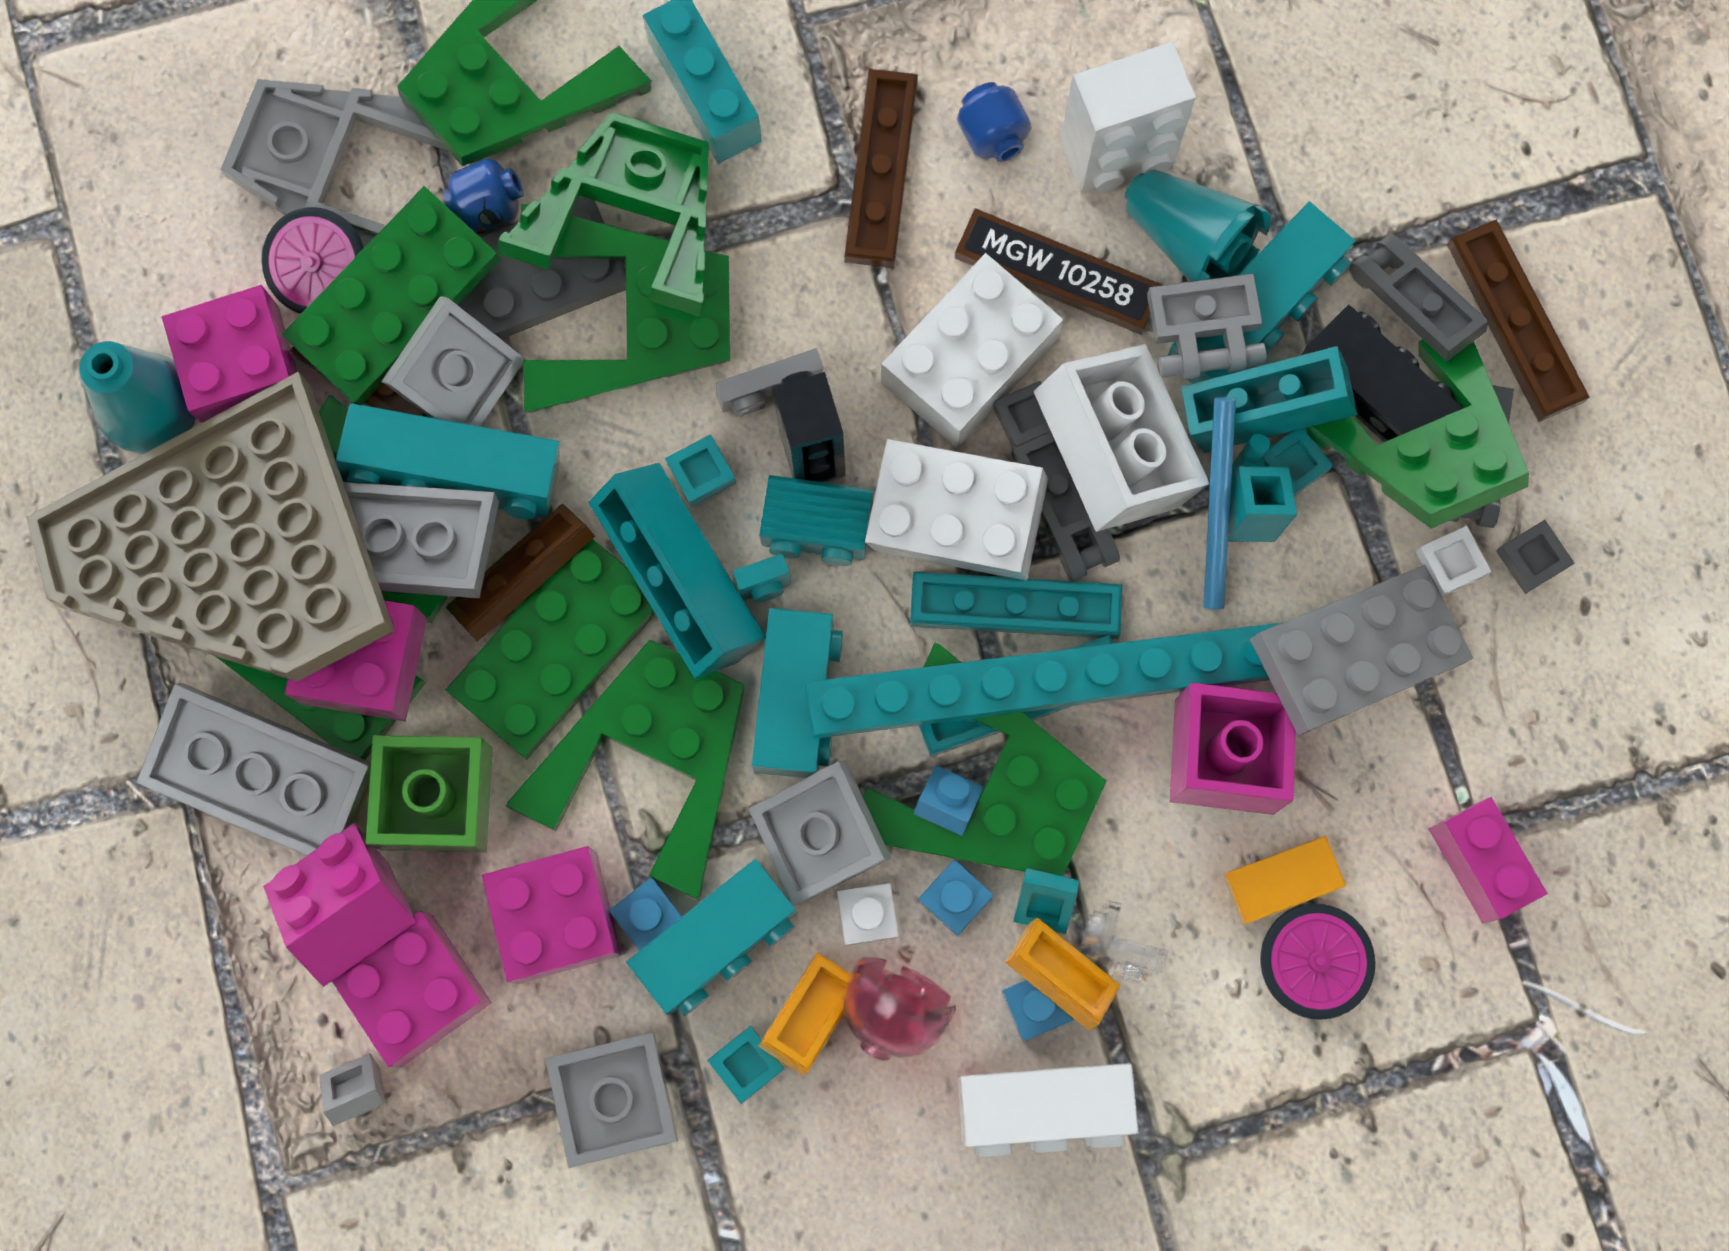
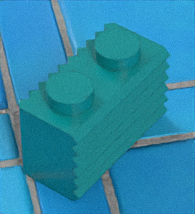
M769 475L759 533L761 545L770 547L769 553L776 556L783 553L784 558H800L801 551L818 555L822 554L821 560L823 562L839 566L852 565L853 559L864 560L866 551L865 538L873 505V490Z

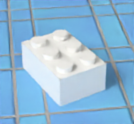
M1173 41L1073 75L1060 143L1081 194L1094 189L1098 193L1111 191L1123 184L1127 178L1140 173L1146 174L1153 169L1164 172L1175 162L1196 96Z
M985 253L881 363V383L952 445L958 448L994 410V401L1006 396L1059 340L1064 319Z
M1146 344L1063 363L1033 391L1096 532L1175 510L1210 484Z
M887 439L865 543L876 552L1027 581L1048 477L1042 467Z
M1108 1064L957 1076L962 1143L966 1147L975 1146V1154H978V1157L1012 1154V1143L1030 1142V1150H1034V1152L1068 1150L1067 1139L1085 1138V1146H1091V1148L1125 1146L1124 1135L1138 1134L1132 1064Z

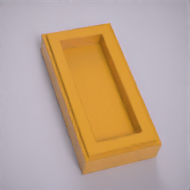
M1326 836L1223 875L1243 925L1346 887Z
M1038 917L1027 925L1005 961L1008 966L1089 1031L1100 1024L1121 986Z
M817 952L758 1047L804 1077L809 1072L863 982Z

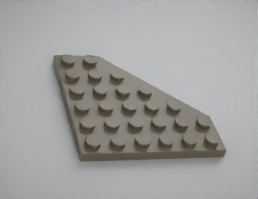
M299 372L26 517L46 597L58 607L298 682L395 631L309 382Z

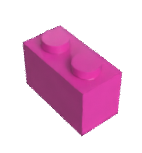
M1492 797L1473 804L1428 829L1482 924L1501 920L1548 894Z

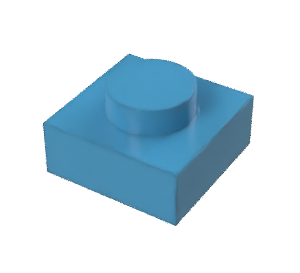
M935 765L913 814L962 836L984 786Z
M954 859L918 898V901L950 931L958 936L994 895Z
M652 877L609 910L639 951L683 917Z
M1027 980L1001 991L1022 1042L1074 1021L1068 1013Z

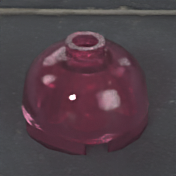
M863 957L859 959L848 979L843 996L844 1018L853 1034L862 1041L860 1044L861 1049L876 1059L887 1061L891 1056L898 1058L918 1056L935 1045L947 1030L956 1011V1005L947 1007L951 999L947 991L931 979L906 966L902 967L901 975H897L891 971L883 970L887 962L885 959L878 957Z

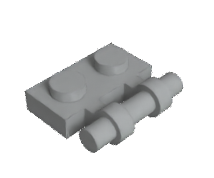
M1254 274L1149 288L1147 298L1155 344L1176 341L1178 354L1158 358L1161 378L1180 375L1182 380L1199 378L1200 372L1227 369L1228 373L1232 374L1247 370V366L1266 364L1267 353L1264 343L1245 345L1243 332L1259 330L1262 325ZM1223 335L1224 348L1198 351L1196 338Z

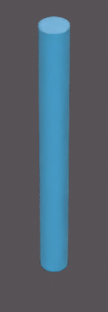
M1234 398L1214 399L1203 607L1212 610L1224 609L1236 409V399Z

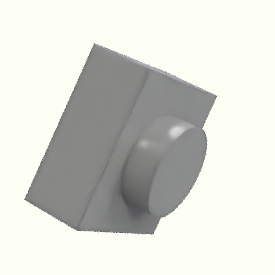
M371 1053L320 1075L323 1112L332 1126L361 1116L385 1104L380 1068Z

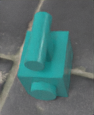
M1254 434L1232 463L1228 542H1275L1297 516L1289 467H1265L1263 456L1270 448V442L1262 434Z

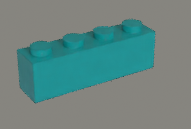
M1310 201L1239 274H1254L1262 318V325L1259 330L1243 332L1245 345L1264 343L1267 354L1283 338L1284 333L1280 330L1281 326L1290 317L1294 318L1297 322L1301 320L1317 302L1318 297L1313 293L1324 281L1330 286L1334 285L1352 264L1346 257L1356 240ZM1223 335L1196 338L1198 351L1220 349L1225 346ZM1176 341L1172 344L1168 355L1178 354ZM1227 369L1200 372L1199 378L1187 380L1193 384L1228 375L1229 373Z
M350 403L336 456V463L343 482L494 492L499 501L498 509L504 510L511 517L529 520L535 518V516L546 518L549 515L560 456L559 441Z
M660 463L614 474L588 502L694 679L738 663L766 638Z

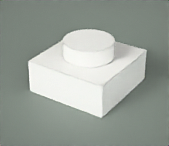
M1468 526L1425 544L1415 551L1421 564L1425 565L1442 597L1482 579L1492 572Z
M891 883L837 891L845 946L899 937Z

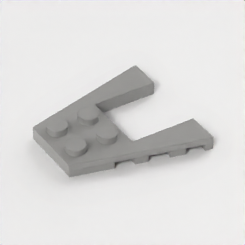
M257 79L221 171L226 178L284 215L306 207L323 208L339 214L355 228L365 248L386 225L323 204L356 120L446 151L448 150L400 96L373 94L372 90L352 88L351 92L326 90L323 85Z

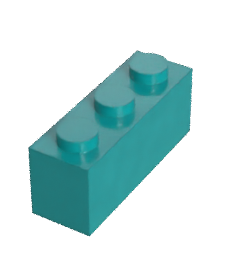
M670 0L643 14L648 42L704 141L709 142V149L716 162L719 164L762 142L759 116L693 1Z
M1338 346L1181 387L1189 433L1203 453L1212 451L1215 398L1236 399L1233 446L1247 443L1254 434L1271 437L1358 415L1348 366Z
M769 608L751 765L754 773L807 778L818 772L819 766H829L832 737L812 738L805 685L806 682L828 679L830 661L840 662L843 631L833 630V614Z
M754 859L627 960L626 963L665 1014L672 1015L679 1009L682 1015L686 1016L709 998L710 995L705 988L722 975L728 982L748 967L753 961L747 954L760 943L765 941L769 947H772L795 928L790 919L798 914V912L759 862Z

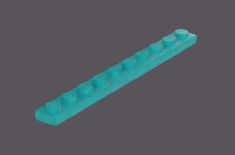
M1281 623L806 682L805 691L812 738L819 739L1183 692L1190 683L1230 686L1268 681L1270 679L1250 639L1259 632Z

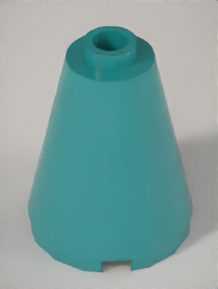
M1156 169L1150 170L1146 174L1140 173L1136 175L1125 192L1127 213L1189 282L1238 276L1260 251L1253 246L1258 232L1260 231L1267 236L1270 229L1271 215L1261 206Z
M112 341L97 343L91 346L82 356L79 365L80 377L101 431L114 444L127 451L145 454L193 427L196 418L188 411L173 359Z

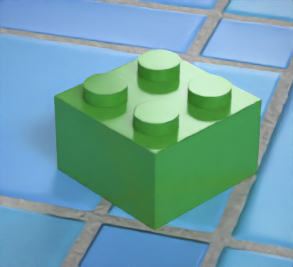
M373 735L366 845L385 851L487 853L493 746L482 737Z

